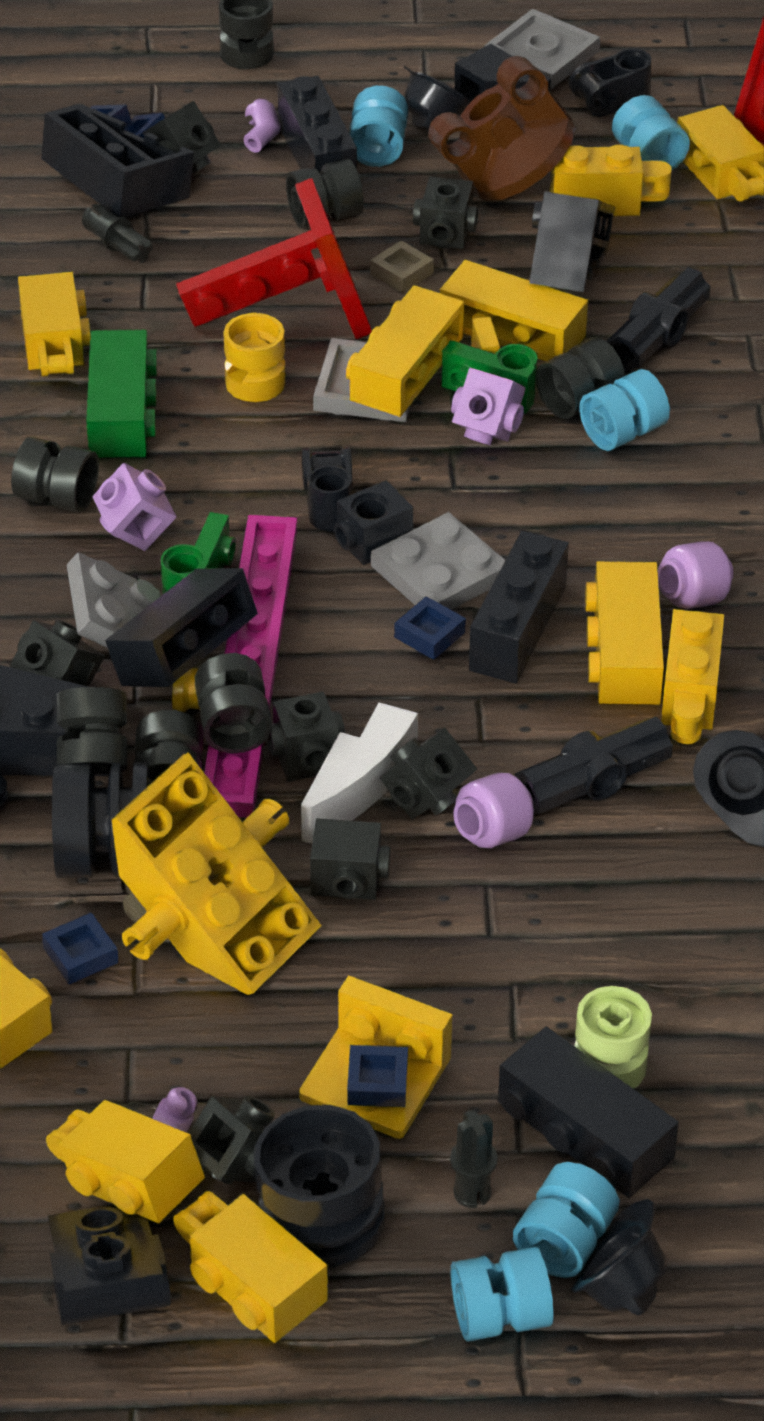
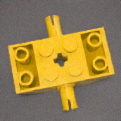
M188 752L182 755L111 820L119 876L147 911L132 927L127 928L122 933V940L125 946L130 945L135 939L139 940L130 952L139 959L147 960L168 938L187 963L246 995L253 994L322 926L263 850V847L280 830L289 825L287 812H283L275 820L271 818L282 806L274 800L264 799L259 804V807L242 822Z

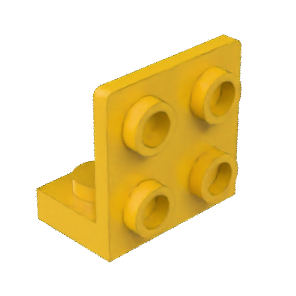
M348 975L338 991V1029L300 1087L299 1099L310 1105H333L354 1111L370 1123L374 1130L397 1139L403 1138L451 1059L453 1014ZM350 1045L408 1047L406 1107L347 1105Z

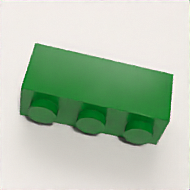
M147 330L91 331L86 424L88 450L95 451L98 458L146 457L147 438L156 437L155 409H148V407L157 406L156 378H149L157 377V349H148Z

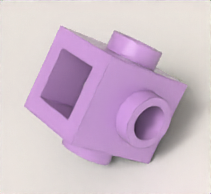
M469 368L464 386H460L456 390L452 400L451 411L454 414L452 422L466 428L465 438L490 446L493 437L508 442L511 432L515 433L518 430L523 418L524 407L520 404L526 387L512 380Z
M124 462L110 478L103 482L100 489L92 496L101 514L99 520L102 526L111 535L143 551H146L176 518L164 493L166 490L164 482L152 471L144 469L141 472Z

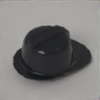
M404 66L410 72L404 98L408 104V111L412 114V124L416 127L429 128L435 117L442 113L452 112L460 116L470 103L466 97L447 84L424 73L412 71Z
M737 729L720 732L707 740L696 755L693 768L696 789L704 801L735 834L750 844L764 847V740L754 733Z
M649 1199L637 1201L613 1218L605 1233L597 1239L596 1248L583 1269L579 1272L578 1279L571 1289L573 1293L583 1290L602 1307L612 1312L627 1308L631 1313L638 1316L648 1310L656 1298V1283L663 1277L668 1267L667 1259L651 1230L655 1214V1203Z

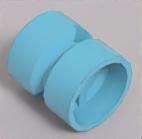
M372 86L360 92L354 101L349 134L357 147V160L363 164L376 167L389 165L397 160L403 151L405 128L408 119V104L404 96L397 90L388 86Z
M646 95L634 97L624 103L616 112L612 121L614 137L621 145L640 147L642 161H664L673 170L685 159L689 150V137L685 130L676 120L670 117L667 110L655 98Z
M640 369L615 380L613 385L607 384L583 395L580 401L579 412L585 431L593 443L600 449L610 451L634 440L636 435H644L665 425L669 419L670 407L668 397L658 379L649 371Z
M572 1162L557 1164L550 1171L536 1193V1200L528 1206L513 1230V1241L517 1250L537 1247L543 1256L549 1275L562 1278L576 1276L583 1269L596 1248L597 1239L605 1233L619 1210L620 1200L616 1190L606 1178L589 1167Z
M537 1247L504 1252L499 1263L495 1264L486 1256L452 1262L450 1275L453 1301L460 1330L467 1342L500 1336L504 1326L509 1324L517 1332L552 1325L554 1313L551 1286L543 1256Z

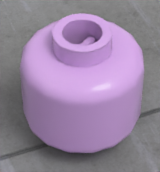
M706 541L674 546L666 552L657 571L660 591L673 605L682 609L711 606L721 602L730 591L733 579V566L728 556L720 546L714 542Z
M494 773L471 781L461 788L454 807V822L461 835L480 848H494L516 840L528 832L533 822V798L526 786L517 777L510 773Z

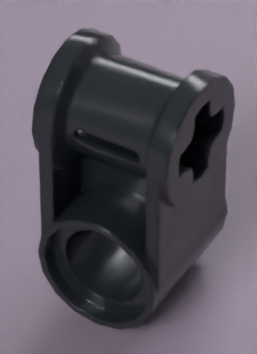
M630 48L593 62L584 63L578 66L570 76L569 89L576 97L586 100L587 109L594 116H606L618 111L624 103L634 97L651 95L652 58L644 50Z
M346 445L342 446L340 451L311 452L309 447H302L303 490L306 491L309 521L318 529L334 531V525L337 523V500L352 495L351 447Z

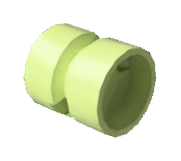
M607 986L597 988L586 994L578 1005L575 1047L633 1089L639 1086L646 1074L652 1020L649 1004L640 994L628 988Z

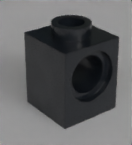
M387 480L337 500V523L334 525L335 537L339 545L344 550H349L362 565L371 562V551L413 530V506Z

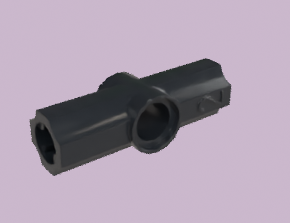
M687 267L683 272H677L654 295L648 292H643L639 295L632 306L629 319L606 341L620 357L624 372L628 373L632 368H639L663 344L673 347L678 343L685 332L688 319L710 298L711 285L705 281L702 272Z
M657 717L646 718L603 737H600L595 731L581 732L565 744L560 755L515 773V777L520 779L531 793L534 813L541 814L585 794H588L593 800L607 799L623 786L627 776L670 759L672 757L673 745L668 737L667 728Z

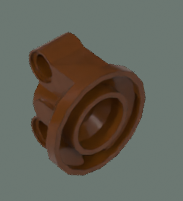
M512 56L506 59L499 66L497 72L498 84L478 95L467 105L460 116L452 112L442 113L435 117L428 129L432 145L446 160L454 164L463 180L473 181V193L476 197L485 201L506 199L523 192L544 178L561 161L573 141L575 126L572 118L558 99L548 91V81L545 75L527 58L522 56ZM529 74L527 83L523 87L515 89L517 81L522 76ZM461 131L456 142L446 145L451 134Z

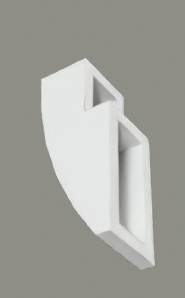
M378 703L361 737L342 732L339 733L301 804L302 841L312 844L316 818L352 821L364 813L388 791L380 777L395 765L390 756L414 737L418 740V713Z

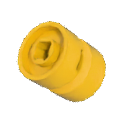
M261 313L242 314L231 319L226 324L223 332L224 354L226 357L225 384L227 391L235 398L247 402H262L277 397L284 390L286 383L284 360L285 331L282 323L275 317Z

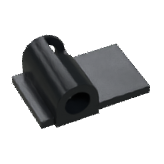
M114 1204L48 1215L49 1229L55 1253H50L61 1325L171 1306L166 1260L159 1236L152 1235L147 1218L135 1213L132 1215L126 1214Z

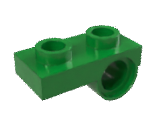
M450 340L442 350V387L456 391L460 386L463 387L469 368H473L512 380L526 387L520 404L523 405L525 414L534 404L537 354L532 348L521 344H510L501 347L494 354Z
M210 512L195 546L180 544L164 551L161 556L162 595L195 569L223 568L224 565L231 566L236 551V538L230 536L229 515Z

